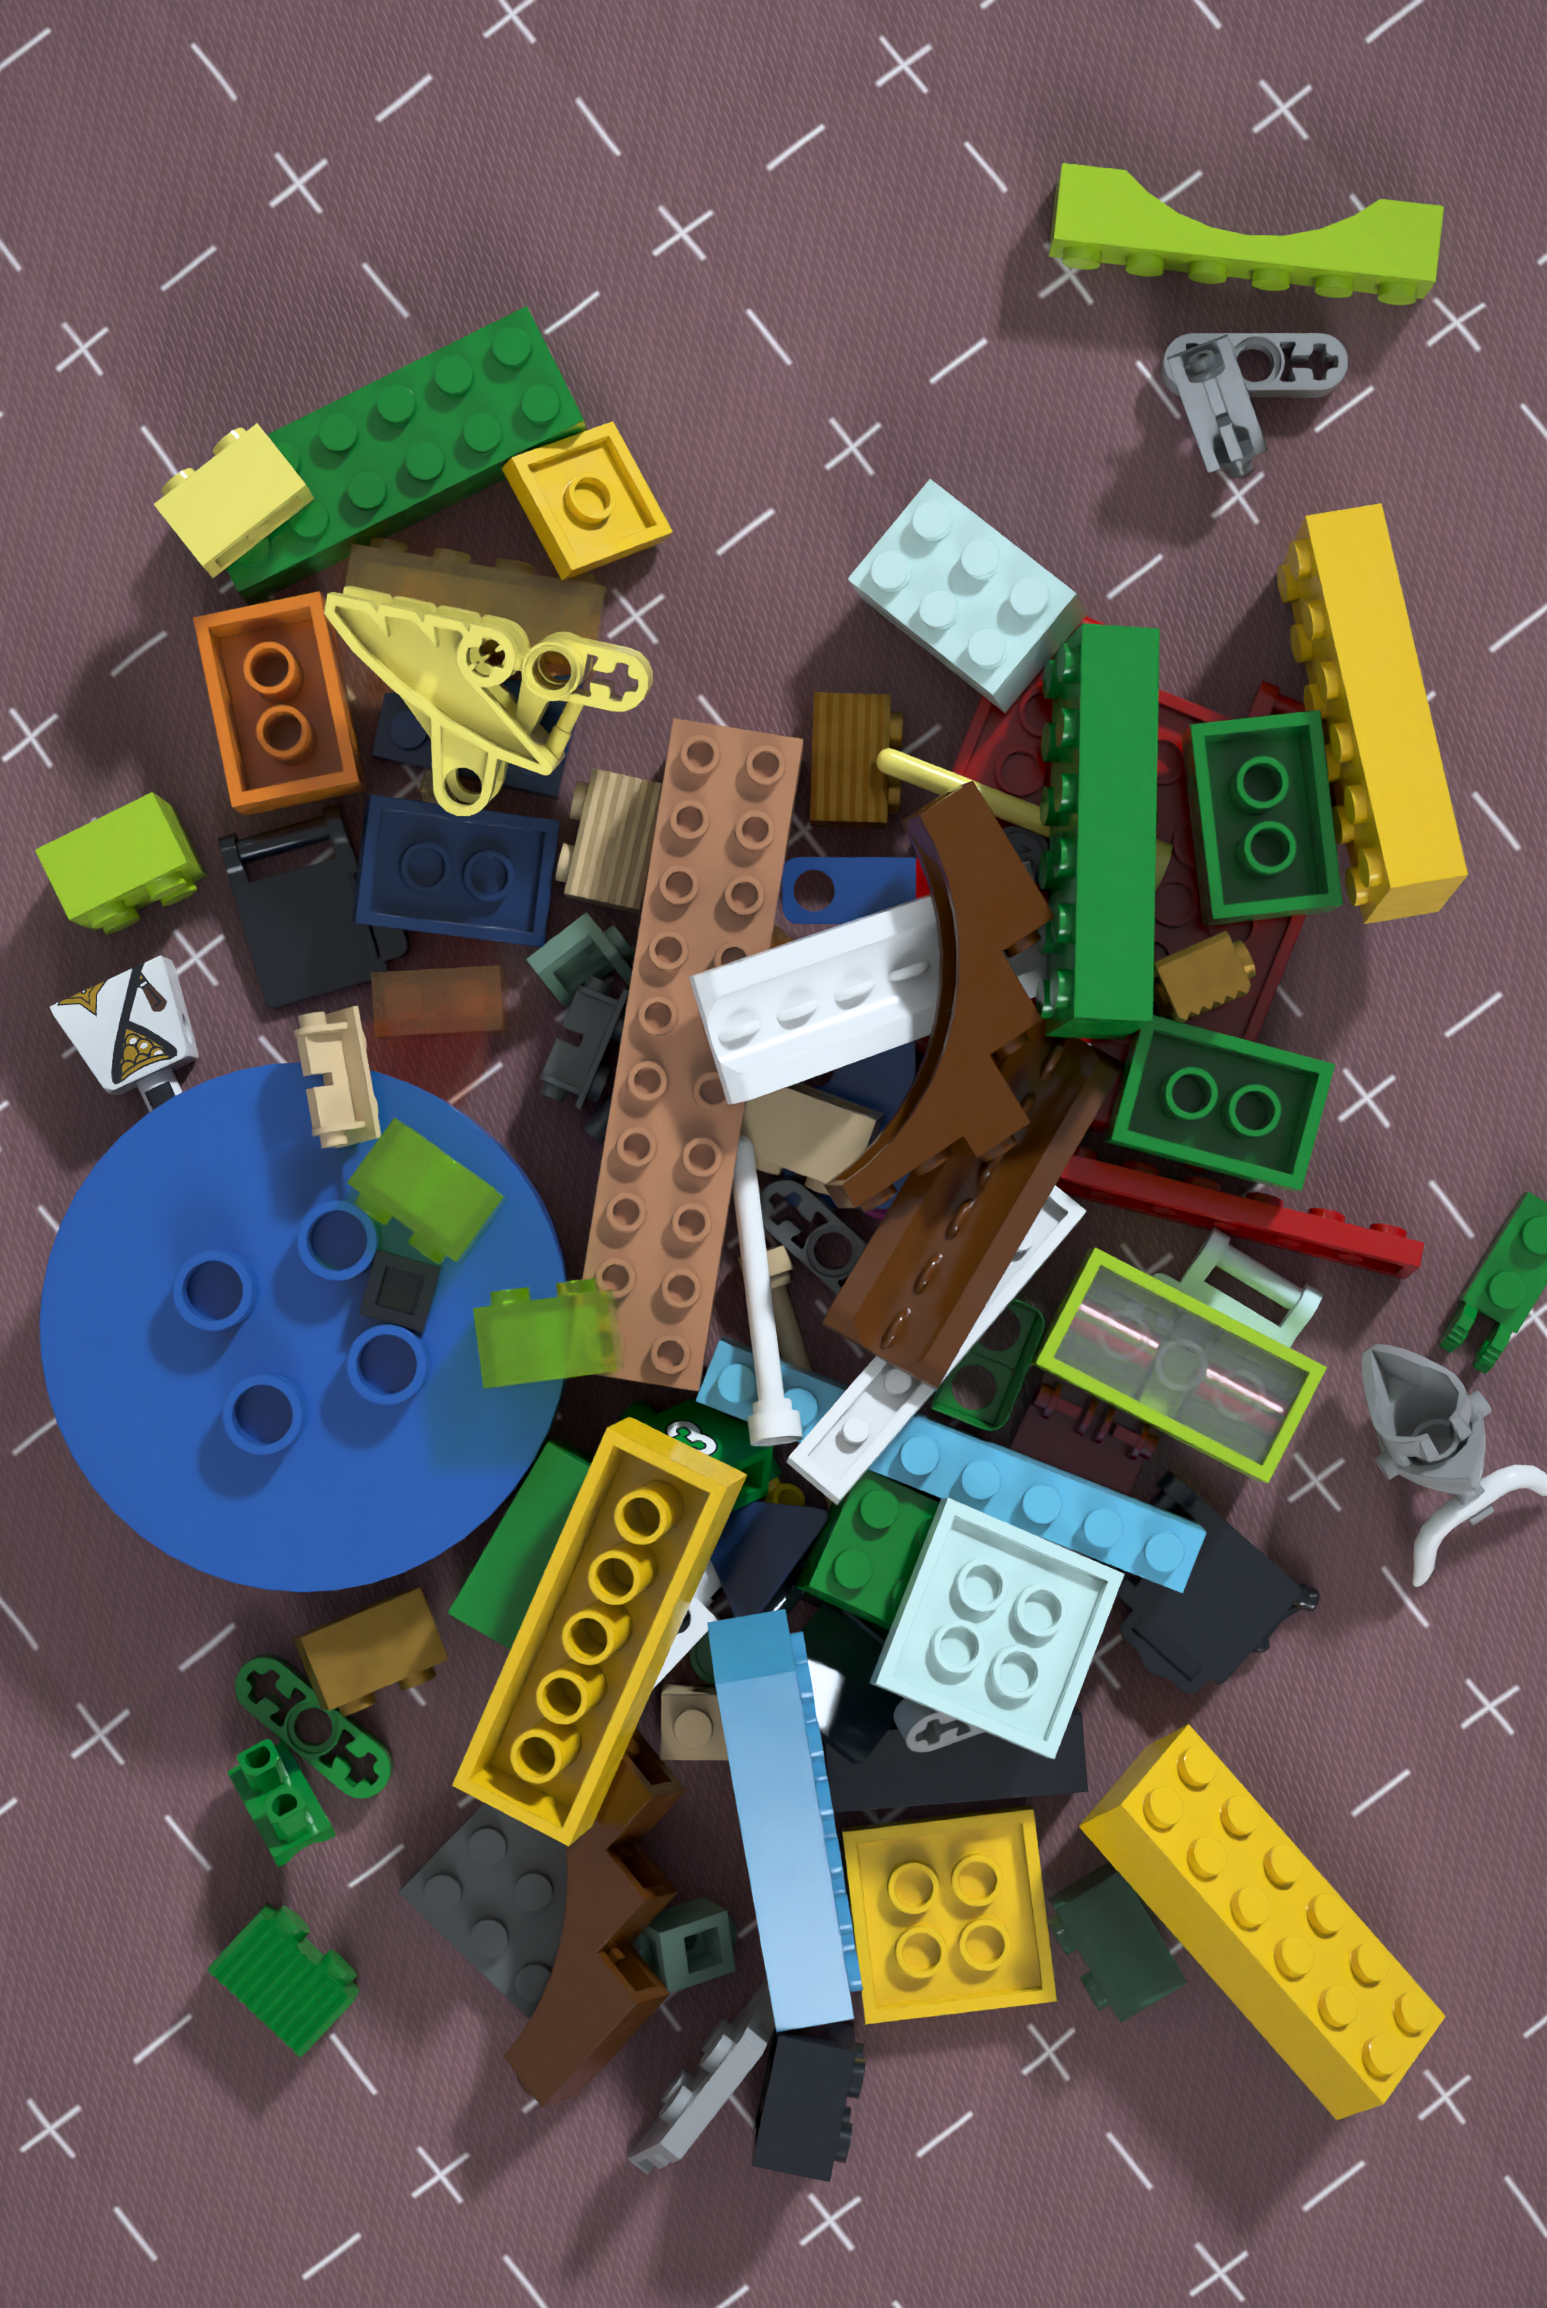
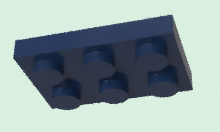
M368 794L366 796L351 923L542 947L545 943L560 821L481 810L470 816H456L446 812L437 803Z

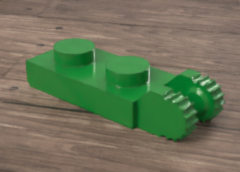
M1523 1192L1458 1297L1457 1300L1461 1303L1439 1339L1438 1346L1451 1353L1466 1339L1477 1313L1493 1321L1494 1325L1476 1350L1472 1367L1483 1374L1487 1373L1495 1365L1500 1354L1509 1343L1511 1334H1517L1547 1285V1202L1530 1192Z

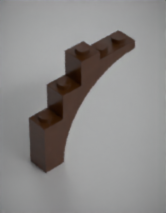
M974 781L953 787L900 821L917 853L929 886L936 916L940 961L939 990L935 1018L922 1062L910 1089L896 1113L874 1142L851 1165L824 1185L837 1208H857L860 1206L863 1212L874 1209L896 1194L897 1189L893 1183L910 1171L914 1170L916 1175L920 1176L945 1162L951 1156L946 1148L948 1146L951 1147L957 1158L981 1157L983 1162L991 1161L1017 1144V1140L1013 1134L1031 1123L990 1054L994 1056L995 1060H999L1017 1051L1030 1040L1025 1031L1043 1020L1002 952L1004 951L1006 956L1011 958L1037 943L1042 938L1037 928L1055 916Z

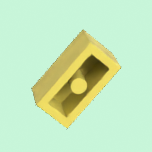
M258 423L247 431L241 427L224 436L213 448L215 456L197 471L187 468L172 477L161 490L164 496L154 503V506L212 578L216 577L315 499L307 485Z

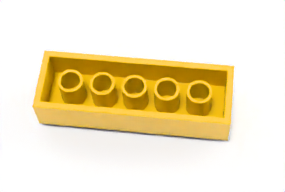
M1382 503L1306 515L1295 539L1289 542L1288 553L1283 564L1278 566L1277 584L1282 602H1291L1296 623L1291 626L1290 631L1294 658L1297 663L1304 662L1309 684L1305 685L1304 688L1306 711L1320 710L1328 781L1332 783L1337 806L1332 807L1335 840L1339 845L1346 844L1351 866L1346 868L1345 871L1348 899L1352 906H1360L1363 924L1439 912L1468 876Z
M632 1417L625 1418L607 1427L452 1786L567 1846L574 1843L592 1827L747 1474Z
M1189 1724L1146 1746L1079 1825V1828L1336 2120L1383 2105L1446 2017Z

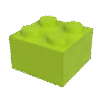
M153 792L35 849L68 919L93 931L103 928L106 935L118 932L140 920L137 910L160 900L162 906H169L193 895L198 890L194 882L208 876L175 807Z

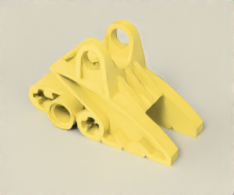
M349 585L344 587L343 594L336 592L327 594L324 610L325 616L349 648L392 690L401 696L431 738L433 793L438 804L446 812L456 816L473 815L480 812L503 786L508 763L542 775L551 774L565 758L564 749L584 705L614 712H625L635 708L646 697L653 683V670L648 659L641 652L629 647L581 638L571 632H556L531 648L529 647V640L525 631L516 622L506 618L487 614L481 618L477 612L444 605L439 606L437 609L434 603L396 596L393 599L387 593ZM493 639L500 644L495 649L496 652L504 650L505 659L501 665H494L488 661L492 653L483 654L482 646L485 640ZM547 651H556L568 659L571 666L570 679L559 680L547 672L544 665V657ZM592 655L598 657L593 670L612 673L620 663L629 665L628 675L633 679H638V686H630L623 696L615 693V683L613 681L595 677L590 682V690L577 688L589 676L592 668ZM517 671H522V682L519 698L517 699L503 682ZM550 701H566L567 704L556 726L554 725L549 735L539 723ZM458 768L473 770L481 780L482 791L471 792L466 790L458 778ZM446 781L450 791L459 800L466 802L468 804L457 803L449 797L446 791Z

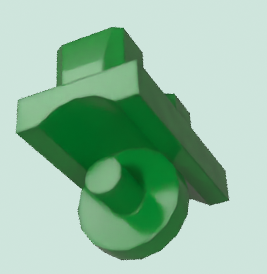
M265 1739L238 1754L236 1760L239 1765L227 1771L228 1776L277 1867L289 1862L296 1853L305 1847L318 1842H326L336 1836L331 1823L284 1741L274 1746L271 1739Z

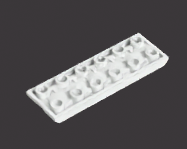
M1022 862L1036 884L1030 862ZM930 894L689 977L728 1105L763 1096L930 1035L934 1023L939 990L940 961L936 916ZM1037 943L1011 958H1008L1003 951L1002 953L1030 998L1036 997L1040 979H1046L1047 954L1039 953Z

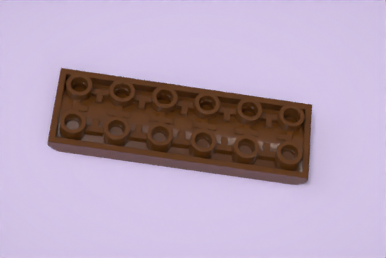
M1042 1018V1021L1025 1031L1030 1040L1017 1051L999 1060H995L994 1056L990 1054L1031 1122L1013 1134L1017 1144L1001 1156L988 1162H983L981 1157L957 1158L951 1147L948 1146L946 1148L951 1156L941 1165L920 1176H917L914 1170H912L822 1322L823 1326L937 1391L1125 1066V1063L1079 1038L1045 1036V1018Z

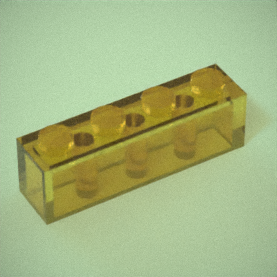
M371 538L369 547L352 544L345 587L349 585L387 593L393 599L396 596L430 602L434 603L437 609L439 606L444 605L479 613L481 618L486 614L506 618L516 622L525 631L529 640V647L531 648L556 632H571L581 638L601 642L608 594L606 586L595 584L596 576L585 572L562 581L559 574L558 578L533 574L534 566L517 560L497 559L495 567L471 564V556L469 554L451 549H433L432 557L407 553L408 545L390 539ZM493 639L485 640L482 646L483 653H492V655L505 657L504 650L495 651L500 645L497 641ZM556 651L546 652L544 657L545 664L571 668L568 659L563 654ZM592 655L591 671L596 672L595 670H593V667L597 662L598 657Z

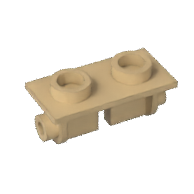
M352 1006L329 1014L315 1012L298 1016L300 1029L294 1030V1035L297 1038L303 1076L322 1074L324 1086L306 1089L313 1127L312 1136H320L322 1149L331 1147L342 1148L382 1138L378 1120V1104L373 1092L366 1053L367 1042L362 1030L358 1006Z

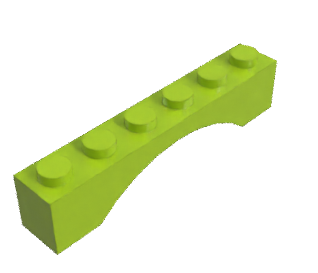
M1062 163L1056 185L1048 257L1063 258L1062 263L1065 266L1075 269H1096L1100 267V263L1126 265V272L1144 277L1160 276L1164 270L1188 272V278L1199 283L1218 284L1225 282L1227 277L1250 279L1252 280L1251 285L1253 287L1268 291L1286 290L1290 287V284L1315 287L1314 292L1324 297L1345 298L1352 296L1353 291L1378 294L1377 299L1386 304L1409 305L1415 303L1416 298L1424 299L1436 282L1444 206L1379 199L1354 216L1321 229L1284 236L1245 235L1212 228L1179 214L1148 193L1126 170Z

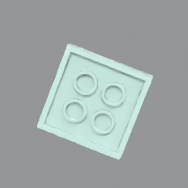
M941 1498L869 1683L1041 1756L1055 1759L1124 1574L955 1500Z

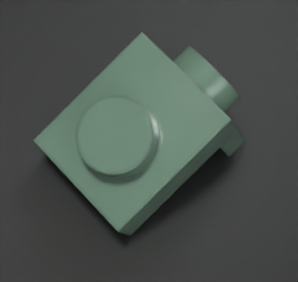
M586 912L558 935L551 938L526 960L565 1008L572 1002L577 984L584 986L588 975L601 980L615 969L630 988L632 969L627 962L635 956V952L614 925L602 932Z

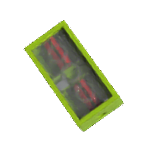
M1096 1247L1087 1250L1030 1362L1031 1365L1251 1479L1264 1483H1269L1327 1369L1326 1366Z

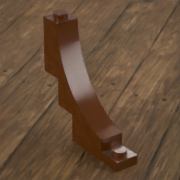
M637 1728L634 1730L592 1827L570 1846L566 1845V1910L560 1945L552 1973L529 2022L503 2056L517 2074V2080L521 2088L529 2096L536 2099L541 2107L576 2097L670 1995V1992L633 1947L632 1943L673 1899L678 1890L639 1842L686 1789L663 1760H660L659 1755Z

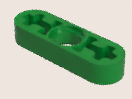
M262 1654L252 1658L240 1669L235 1681V1693L240 1704L348 1796L362 1799L376 1795L385 1787L394 1767L393 1757L389 1748L352 1715L342 1717L338 1707L330 1711L321 1709L310 1680L291 1663L275 1654ZM271 1669L276 1671L280 1678L275 1686L288 1699L294 1695L296 1688L305 1694L306 1697L298 1701L290 1709L284 1722L275 1713L285 1704L272 1694H268L262 1699L257 1698L252 1691L257 1685L256 1680L251 1676L254 1670L261 1675L266 1674ZM309 1708H318L329 1715L332 1721V1733L329 1739L322 1743H310L300 1736L297 1730V1719L302 1711ZM344 1730H347L355 1737L345 1746L353 1755L362 1758L369 1752L377 1758L373 1770L379 1777L375 1781L368 1776L363 1777L359 1782L353 1780L349 1773L354 1765L341 1752L336 1756L333 1763L323 1756L335 1747L343 1736Z

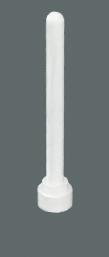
M740 1135L732 1187L758 1402L752 1404L753 1415L747 1418L750 1445H781L796 1442L803 1438L800 1412L792 1409L791 1399L784 1398L754 1146L748 1137Z

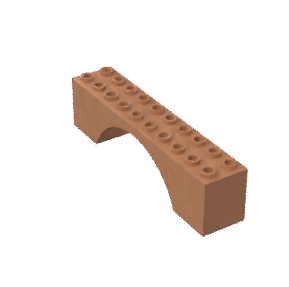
M673 718L568 1371L699 1391L701 1387L746 1101L727 1104L689 977L771 949L802 764L804 739Z

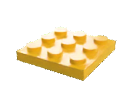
M1032 1805L842 1828L857 1958L863 1987L861 1992L865 2025L1057 2001L1035 1816Z

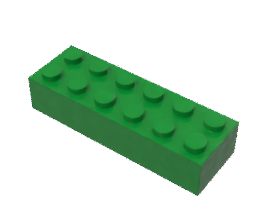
M525 306L267 434L307 485L315 499L226 568L238 593L249 606L507 479L502 468L511 457L587 431L585 421L528 307Z
M1082 623L1069 639L1060 645L1059 650L1053 656V660L1048 659L1045 664L1043 695L1046 699H1052V723H1046L1044 726L1041 753L1044 762H1051L1050 787L1045 786L1042 791L1040 820L1043 826H1050L1049 851L1044 850L1040 858L1039 885L1041 889L1048 890V906L1055 916L1038 928V932L1042 937L1037 942L1038 951L1040 954H1047L1046 979H1040L1036 993V1009L1040 1016L1046 1019L1045 1036L1122 1040L1153 1022L1160 628Z

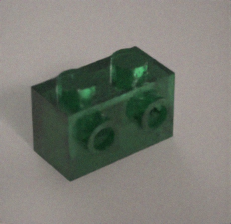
M1110 1862L1105 1863L1047 1898L1057 1915L1047 1921V1924L1065 1955L1068 1956L1077 1950L1085 1962L1089 1972L1079 1977L1099 2012L1110 2006L1122 2023L1188 1983L1133 1888Z

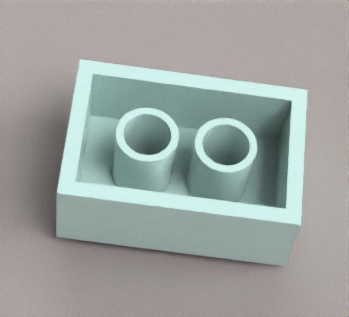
M929 479L848 578L854 589L866 603L1004 713H1006L1041 671L1046 661L1051 659L1060 648V645L1065 642L1087 615L1076 592L931 479Z

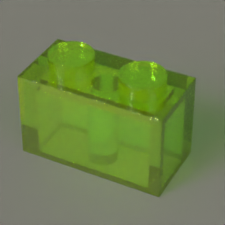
M395 1117L347 1182V1184L360 1192L353 1202L356 1206L385 1226L392 1217L399 1220L414 1231L408 1243L439 1265H441L446 1256L455 1262H462L508 1199L507 1196L402 1120Z
M595 1278L555 1283L557 1296L531 1299L529 1287L489 1292L491 1305L473 1308L483 1389L614 1372L624 1368L614 1289L597 1291Z

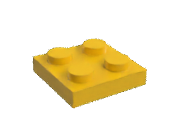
M613 421L511 457L502 468L562 581L663 543L673 532Z

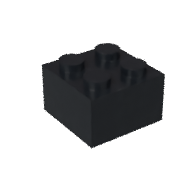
M844 2020L776 2032L775 2026L753 2128L752 2166L830 2182L834 2161L846 2163L853 2124L849 2123L851 2107L846 2106L847 2097L859 2099L866 2059H862L864 2044L855 2042L853 2021Z

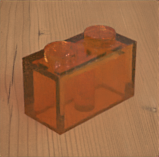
M500 965L371 972L374 1037L382 1041L509 1034L506 970Z

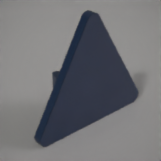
M753 1501L730 1513L710 1560L735 1618L763 1612L827 1524L829 1517L824 1509Z

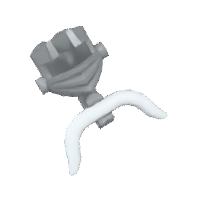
M1375 1344L1362 1353L1361 1360L1365 1396L1372 1423L1378 1434L1381 1454L1375 1457L1374 1460L1388 1480L1399 1474L1418 1485L1449 1493L1452 1498L1429 1517L1422 1525L1414 1541L1412 1583L1415 1587H1419L1428 1580L1435 1569L1437 1549L1444 1537L1452 1529L1467 1519L1472 1525L1495 1512L1491 1503L1510 1491L1527 1488L1541 1496H1547V1474L1533 1465H1511L1496 1470L1481 1479L1486 1453V1435L1483 1418L1492 1412L1490 1405L1478 1390L1468 1395L1464 1385L1454 1373L1419 1354L1391 1345Z

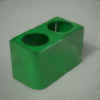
M1013 1299L1006 1308L1011 1310L1018 1318L1020 1333L1017 1341L1006 1350L993 1351L985 1348L978 1340L939 1385L933 1400L934 1405L932 1409L984 1430L993 1431L1001 1428L1009 1418L1042 1335L1044 1319L1040 1311L1031 1305ZM970 1365H979L988 1369L994 1376L997 1386L992 1402L978 1410L962 1407L957 1403L952 1394V1381L959 1370ZM1010 1368L1015 1369V1372H1014V1374H1013V1377H1012V1371H1011Z

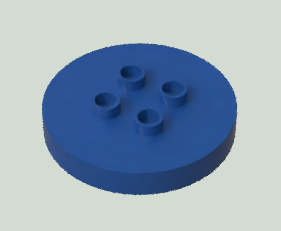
M301 1062L269 1064L238 1070L205 1081L174 1096L145 1115L125 1132L96 1163L76 1192L60 1224L49 1255L42 1288L39 1323L41 1361L47 1393L54 1415L73 1458L91 1486L114 1513L141 1537L169 1556L201 1572L232 1583L277 1591H333L367 1585L402 1574L437 1557L464 1539L484 1522L519 1485L538 1457L554 1425L565 1394L574 1334L572 1289L566 1258L556 1228L540 1195L523 1169L502 1144L474 1119L449 1102L418 1086L370 1070L374 1096L378 1104V1120L382 1138L342 1148L331 1147L322 1149L320 1136H312L313 1127L306 1089L324 1086L322 1074L303 1076ZM376 1250L390 1252L443 1267L425 1332L359 1314Z

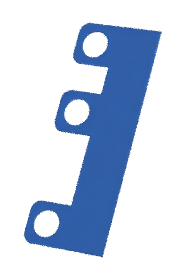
M796 857L787 861L784 866L782 909L786 919L794 924H844L916 899V858ZM806 871H822L831 878L834 884L833 900L829 906L821 911L805 910L797 903L794 897V884L797 878ZM916 1040L834 1070V1074L829 1082L823 1086L813 1088L884 1113L885 1117L879 1131L880 1134L896 1113L916 1076ZM783 1168V1177H794V1172ZM910 1172L893 1183L897 1189L896 1194L874 1209L890 1208ZM795 1192L784 1197L794 1207H798L801 1201V1197ZM820 1195L833 1208H837L829 1195Z

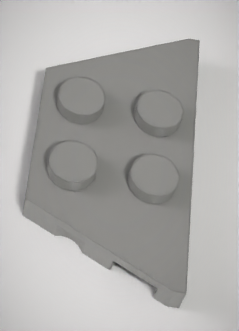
M767 1978L732 2023L722 2018L711 2030L700 2048L705 2054L693 2073L690 2074L685 2069H682L663 2093L660 2100L665 2105L660 2111L659 2116L627 2156V2159L645 2174H650L654 2166L661 2169L670 2162L674 2163L681 2160L762 2056L771 2038L770 2035L775 2028Z

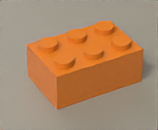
M320 591L193 617L231 806L242 816L368 791L335 629L324 614L326 600Z

